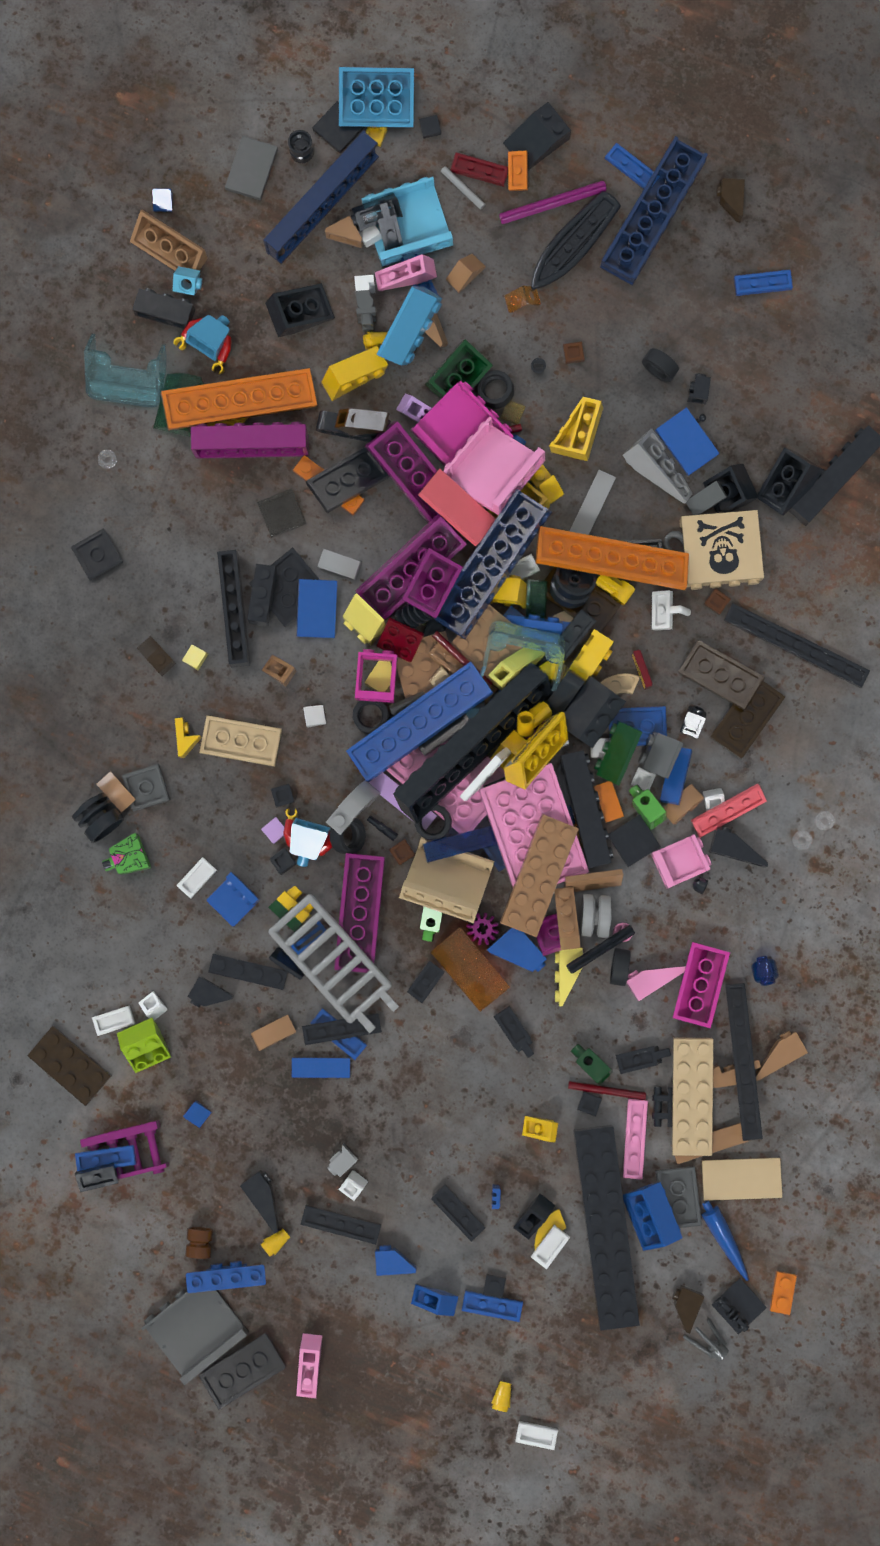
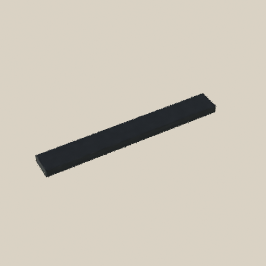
M732 603L724 619L725 622L859 688L863 687L870 670Z
M745 983L725 985L742 1140H763Z

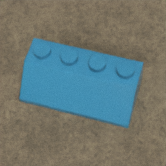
M412 286L376 355L401 366L410 364L415 357V349L424 340V337H422L424 332L432 325L433 321L431 319L433 315L441 308L442 304L440 302L442 297L425 287Z

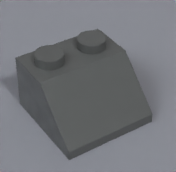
M653 732L647 738L646 745L648 746L639 757L638 762L640 764L638 767L668 779L683 743Z

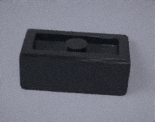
M276 948L270 955L269 960L299 980L304 978L305 974L282 948Z

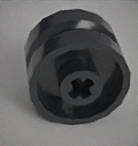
M557 567L550 582V594L555 602L561 606L578 608L584 605L591 596L596 585V574Z

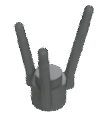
M707 1319V1323L717 1340L712 1342L698 1327H695V1331L709 1344L708 1349L686 1335L683 1338L706 1353L711 1359L715 1358L719 1362L726 1357L729 1350L725 1347L727 1343L721 1338L711 1320Z

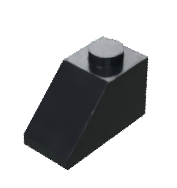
M199 976L187 997L191 999L190 1003L200 1008L201 1005L209 1006L232 1000L234 995L204 977Z
M539 1193L513 1228L529 1240L548 1219L555 1204Z

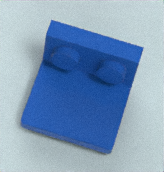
M230 872L226 876L227 879L207 899V902L234 927L260 899L234 873Z

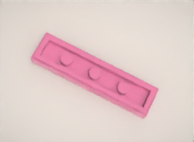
M628 1099L623 1178L643 1179L648 1100Z

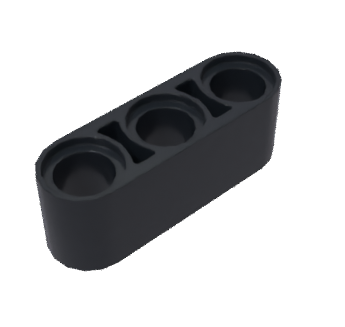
M569 669L546 702L552 710L551 716L564 712L586 681L571 669Z

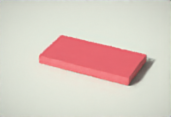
M441 469L433 475L418 494L475 547L496 520Z

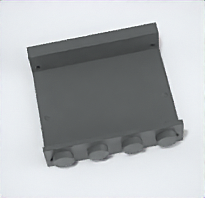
M183 1289L174 1296L176 1298L174 1302L170 1304L168 1301L159 1308L160 1313L156 1316L151 1314L144 1320L145 1325L141 1328L149 1332L181 1374L180 1380L184 1385L249 1333L217 1290L188 1293Z

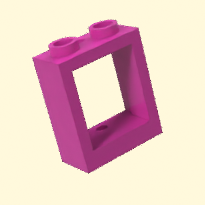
M363 649V652H358L355 699L359 701L394 703L397 655L393 651L374 653L375 650ZM364 660L392 662L390 693L361 691Z

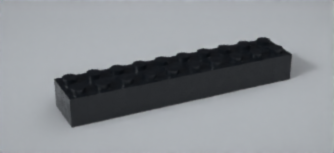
M532 662L527 667H524L514 679L507 683L502 691L493 696L487 705L482 706L473 718L467 720L465 726L455 732L445 745H441L431 758L426 759L423 765L417 771H414L404 784L396 788L393 795L401 811L416 824L493 752L513 730L517 729L519 713L529 711L539 702H545L553 694L548 675Z
M606 1125L574 1129L600 1331L640 1326L614 1127Z

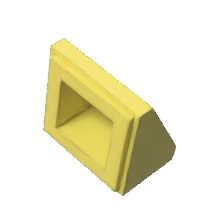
M191 645L182 661L199 670L208 654Z

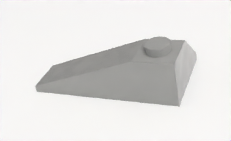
M651 428L628 448L623 457L635 471L684 504L693 493L682 474L676 472L673 458L669 459L665 453V444Z

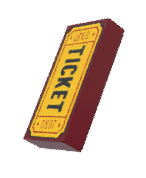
M636 650L632 653V657L643 688L646 690L651 688L653 683L641 650Z

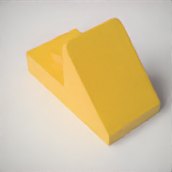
M542 464L530 481L539 492L548 498L551 505L562 497L564 493L555 476H551Z
M175 718L178 757L185 758L202 737L200 735L186 736V734H189L188 722H185L183 718Z
M525 1116L522 1135L547 1142H555L558 1123L553 1120Z

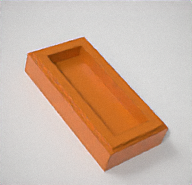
M608 781L593 786L594 791H597L600 802L598 803L600 809H602L605 823L624 817L613 783Z

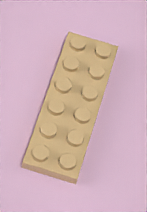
M673 1038L672 1155L712 1156L713 1038Z

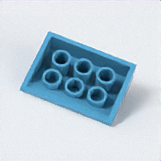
M339 67V126L413 127L414 68Z

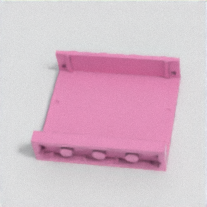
M489 417L480 424L478 431L468 438L463 449L457 451L452 462L446 464L443 472L475 501L499 515L516 489L521 491L545 462V451L538 447L534 452L510 436L505 435L504 432L493 426L492 418Z

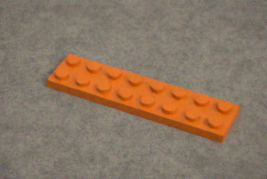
M310 368L161 391L168 430L317 406Z
M540 526L535 563L685 590L687 588L689 553Z

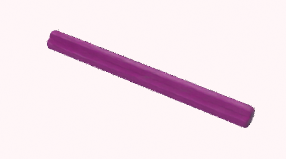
M604 181L596 182L500 213L499 218L502 224H506L599 194L602 191H606V184Z

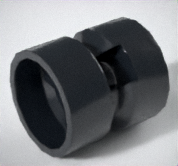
M304 130L293 131L288 138L292 159L298 163L309 162L314 155L310 134Z

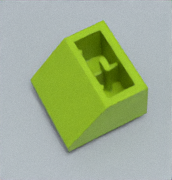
M153 1018L117 1033L120 1049L135 1073L171 1058L161 1031Z

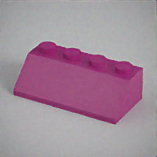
M692 942L672 1018L711 1028L730 952Z

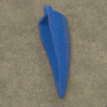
M709 1200L705 1201L702 1205L706 1212L701 1214L702 1218L725 1255L741 1276L748 1281L749 1277L743 1259L718 1205L712 1207Z

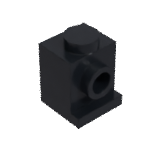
M700 373L695 374L694 381L690 382V394L687 402L706 405L711 377H706L705 374Z

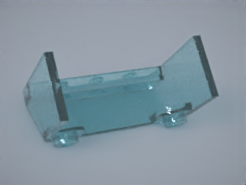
M91 334L84 349L87 395L96 400L151 408L157 407L162 398L161 391H163L166 374V344H162L157 359L149 361L147 370L111 365L110 356L106 352L96 350L95 334Z
M493 622L488 631L480 676H484L490 650L502 651L507 644L545 652L546 659L556 664L551 690L556 691L560 682L565 655V640L563 636L558 633L507 622Z

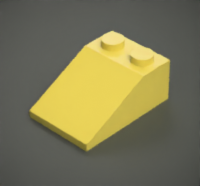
M356 593L343 615L345 620L343 624L350 631L354 629L359 634L357 637L362 643H368L371 646L382 635L386 626L385 620Z

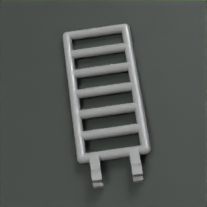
M312 894L304 897L269 929L268 933L348 1023L358 1019L365 1029L371 1033L376 1027L363 1012L379 998L393 1012L399 1007L387 993L392 987L391 982ZM310 903L317 913L285 941L278 931ZM323 918L330 927L298 955L291 946ZM336 932L343 942L311 970L304 960ZM349 947L356 956L328 982L323 984L317 975ZM360 962H363L369 971L337 999L330 989ZM375 976L382 986L350 1014L343 1004Z

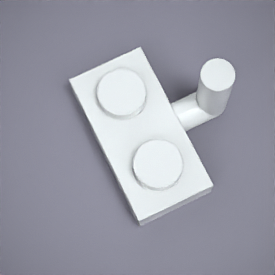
M673 591L652 592V630L672 629L674 613H680L685 616L691 614V610L684 606H673Z

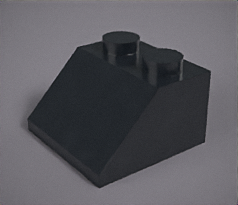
M744 464L731 465L703 482L706 488L715 481H719L728 496L714 506L716 513L734 511L759 498Z

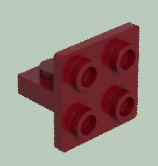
M389 618L377 647L384 651H393L397 657L412 662L424 637V633L410 628L393 618Z

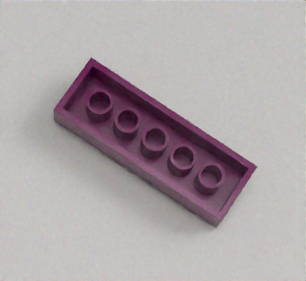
M393 421L386 428L385 432L379 433L365 447L428 523L438 513L418 494L437 470L398 421Z
M274 422L272 425L253 423V425L247 426L244 423H235L234 426H226L223 423L215 424V426L198 424L196 427H191V450L196 459L303 457L304 455L309 456L308 431L306 424L301 422H292L291 425H283L281 422Z
M437 514L355 591L385 620L405 602L402 600V597L425 550L430 548L442 556L451 559L467 543L440 514Z
M346 853L339 925L375 964L385 857ZM339 935L337 938V946L343 942ZM349 947L335 959L334 970H341L356 956ZM360 962L352 970V972L363 973L369 971L363 962Z

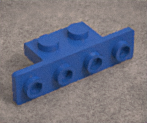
M510 614L505 616L507 620L525 635L557 640L570 624V622L559 621L557 617L542 619L539 615L529 614V617Z
M242 1261L230 1262L229 1266H222V1263L211 1264V1268H208L206 1271L189 1272L186 1274L188 1293L266 1284L265 1266L263 1264L247 1266V1264H242Z

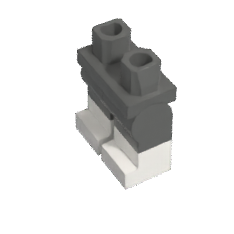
M354 276L358 324L361 323L363 332H373V322H377L373 298L370 293H375L374 276Z

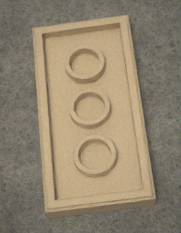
M206 716L199 753L275 767L282 729Z
M780 1158L701 1160L703 1200L782 1198Z

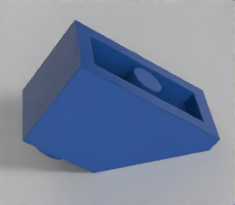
M381 1245L379 1249L375 1250L377 1276L416 1273V1266L396 1248H391V1245Z
M415 1284L411 1304L436 1315L454 1316L458 1296L443 1290Z

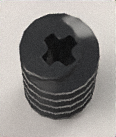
M410 604L402 609H398L395 618L396 621L413 629L433 619L432 616Z

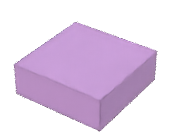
M276 817L261 829L273 844L284 836V826Z

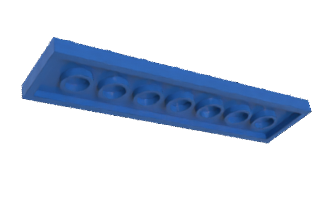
M470 661L346 750V752L365 780L370 782L492 695L493 692Z

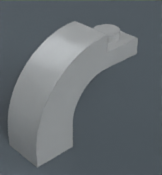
M363 781L344 799L326 823L341 835L365 808H369L381 793L369 782Z

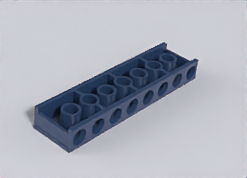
M363 130L264 238L263 242L267 254H270L280 264L288 258L379 158L375 153L377 142L366 131ZM284 248V255L279 257L278 252Z
M674 137L604 255L600 268L630 285L634 284L705 164L708 156L707 153L703 154L678 140V137ZM659 175L660 178H659V179L655 182V184L653 185L654 181L656 180L657 176Z
M516 489L462 568L435 620L463 639H466L538 534L540 526L544 525L552 512L547 507L542 506Z

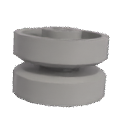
M583 894L580 936L591 937L594 925H596L597 937L608 938L612 920L611 896L600 895L597 907H595L594 895Z

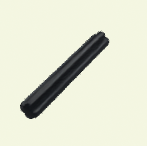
M626 926L567 964L568 971L571 974L575 973L634 935L635 931L632 926Z

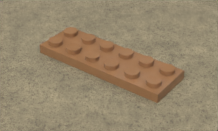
M544 814L541 815L502 915L501 924L537 937L579 828Z

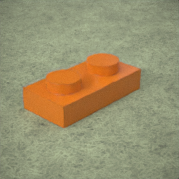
M527 151L508 152L509 191L528 190Z
M776 1271L769 1309L771 1312L790 1315L797 1275Z

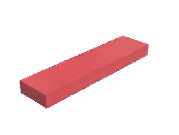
M756 784L693 818L691 823L698 837L701 838L767 802L760 785Z

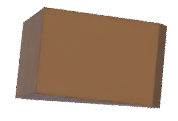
M350 216L334 223L325 230L326 238L359 248L363 246L362 237Z
M470 254L457 262L446 278V281L460 293L486 266L473 254Z
M274 655L270 657L262 669L263 672L285 687L297 672L292 665Z

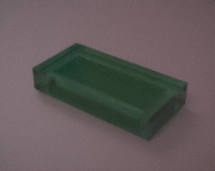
M528 579L526 617H529V614H534L545 619L547 581Z

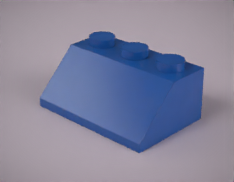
M661 1182L649 1184L623 1194V1201L643 1251L665 1247L683 1238Z

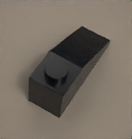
M720 827V830L716 829L714 831L709 853L764 868L768 867V862L739 836L731 833V829Z
M260 1170L241 1184L240 1187L275 1234L279 1231V1223L273 1187L270 1183L272 1179L267 1172L263 1173Z

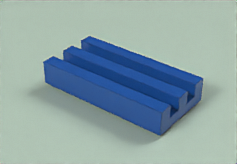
M320 921L317 922V928H315L313 931H311L309 934L303 937L296 944H293L291 946L292 949L298 955L301 952H303L311 943H313L320 935H318L315 939H313L299 951L297 949L298 946H300L302 943H304L306 940L312 937L319 930L323 931L321 934H323L326 931L325 927Z
M492 1184V1209H499L501 1189L499 1185Z

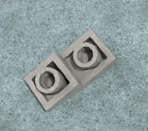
M323 549L317 567L356 580L362 562Z

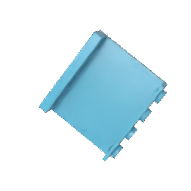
M424 177L417 182L404 183L400 187L394 189L387 188L381 193H371L361 198L362 204L394 193L401 208L403 217H397L403 246L385 251L382 239L374 243L382 267L400 262L402 257L404 260L415 257L414 254H426L453 246V237L451 231L448 230L435 190L433 177ZM380 210L367 214L366 218L377 215V212H380Z

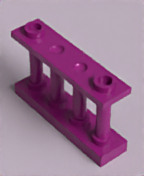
M159 1120L80 1140L81 1148L87 1146L90 1151L98 1150L99 1143L106 1142L109 1148L117 1147L118 1139L123 1137L128 1140L129 1145H134L137 1164L133 1165V1171L123 1173L122 1167H117L116 1171L119 1179L153 1171V1174L165 1172L164 1168L169 1166L168 1162L161 1164L156 1143V1129L161 1128ZM143 1132L147 1136L153 1166L142 1168L136 1143L137 1134Z

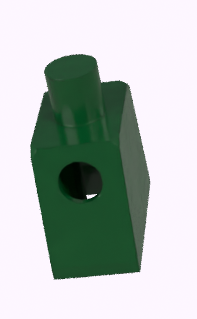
M578 1043L571 1050V1053L577 1058L576 1063L599 1086L613 1073L590 1048L585 1050ZM591 1058L593 1063L588 1066L585 1062Z

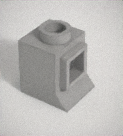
M343 1143L342 1152L339 1150L329 1160L330 1164L327 1168L334 1176L338 1175L341 1177L357 1162L358 1158Z

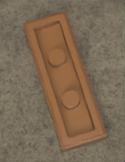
M622 869L566 876L564 888L573 887L574 892L621 886L623 872Z

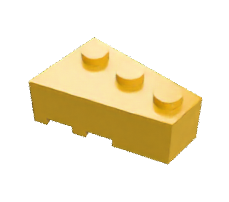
M378 346L329 366L321 383L332 401L385 374L388 363L385 358L376 355L379 350Z
M582 397L564 427L562 426L555 440L549 445L551 452L588 461L603 411L602 402Z
M509 575V578L503 583L490 604H493V602L505 603L504 606L509 607L511 604L522 606V609H528L532 587L520 579V576Z
M594 629L569 669L585 680L589 676H597L602 669V666H600L603 659L607 661L613 652L610 648L614 641Z

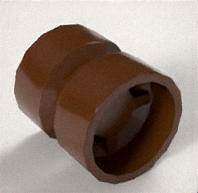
M205 1227L187 1228V1240L190 1242L186 1245L185 1256L197 1259L211 1258L212 1246L209 1245V1242L212 1241L213 1229Z

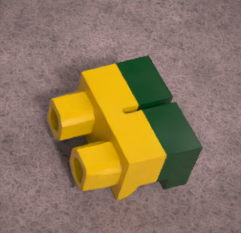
M294 886L287 892L284 891L268 908L281 919L298 904L296 900L302 892ZM309 903L286 925L296 932L311 916L310 913L314 907Z

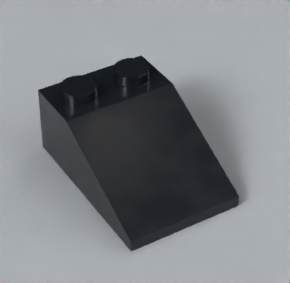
M547 102L532 113L503 144L509 152L527 151L529 170L570 140L571 129L551 104Z
M322 283L273 293L265 302L278 337L295 334L335 318Z
M784 447L757 494L759 498L757 499L784 516L814 486L823 469L799 453Z

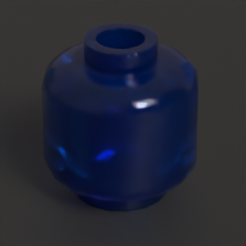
M761 956L756 958V962L751 965L754 980L756 983H760L761 986L774 984L775 980L779 977L774 959Z

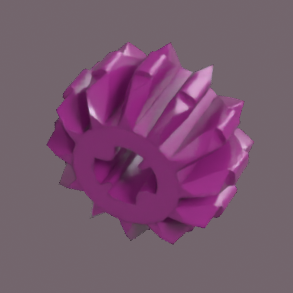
M477 913L476 917L478 920H474V925H466L467 928H473V931L467 932V935L474 933L475 936L472 937V942L478 937V945H481L482 939L488 945L487 937L494 941L496 938L491 933H499L498 930L492 929V927L498 926V923H490L494 919L493 916L486 920L487 913H484L483 919ZM482 923L488 927L485 931L486 934L483 935L477 931L480 927L479 924Z

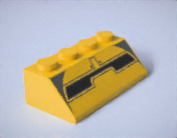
M564 712L547 718L543 724L539 725L537 731L527 739L524 746L516 752L510 762L506 763L504 772L507 782L526 789L567 742L568 733Z

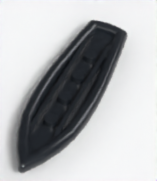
M602 191L558 232L542 253L535 267L531 290L545 287L560 279L587 254L621 207L614 196Z

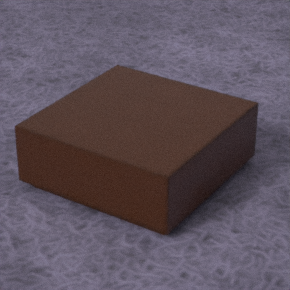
M582 341L563 344L566 364L584 362Z
M715 588L704 605L720 615L731 599Z
M405 839L389 849L399 865L415 856V853Z

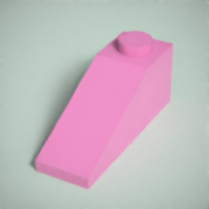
M423 254L375 272L378 291L420 284L437 277L434 259Z
M686 966L640 972L635 970L628 975L626 984L637 1001H640L684 973Z
M304 1333L302 1335L296 1396L316 1398L322 1335Z

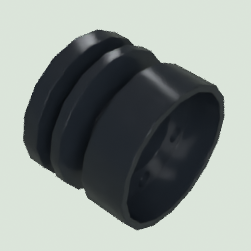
M100 793L88 799L72 815L74 821H79L78 826L80 828L89 825L84 834L92 843H96L109 835L124 821V817L116 808L107 811L112 802L110 800L105 801L107 799L105 793Z

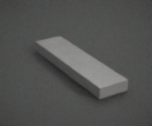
M598 470L570 532L590 534L616 477Z

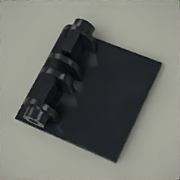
M741 1278L711 1304L738 1335L742 1331H747L749 1324L767 1308Z

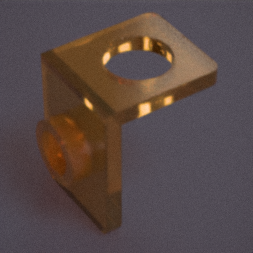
M521 286L505 295L509 313H513L526 305L539 306L541 304L537 289L532 290L531 286ZM530 291L533 293L535 300H532L530 297Z

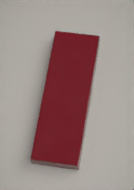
M457 152L450 169L452 173L504 187L508 175L507 166Z

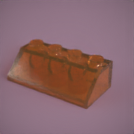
M458 928L431 951V954L480 1012L510 988L461 928Z

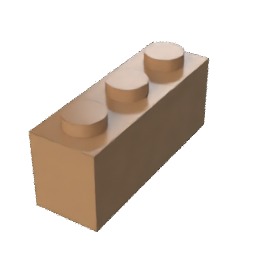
M556 888L554 893L561 950L580 948L574 888Z

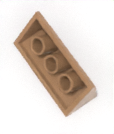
M144 210L140 211L130 239L131 243L175 271L178 266L195 270L202 268L208 259L205 249Z

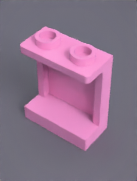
M695 834L651 853L666 889L711 870L709 867L712 865L707 854L704 855L701 849L704 847L700 837L696 838Z

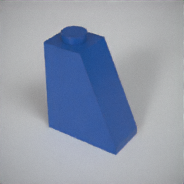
M511 928L487 949L489 953L531 972L534 970L539 972L546 965L544 961L547 958L542 955L540 950L524 932Z

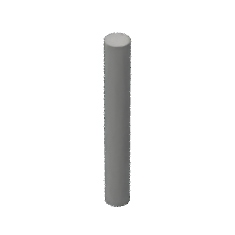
M446 166L442 168L441 173L480 210L485 207L486 204Z

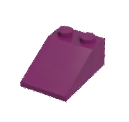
M430 548L425 550L402 600L436 619L463 567Z

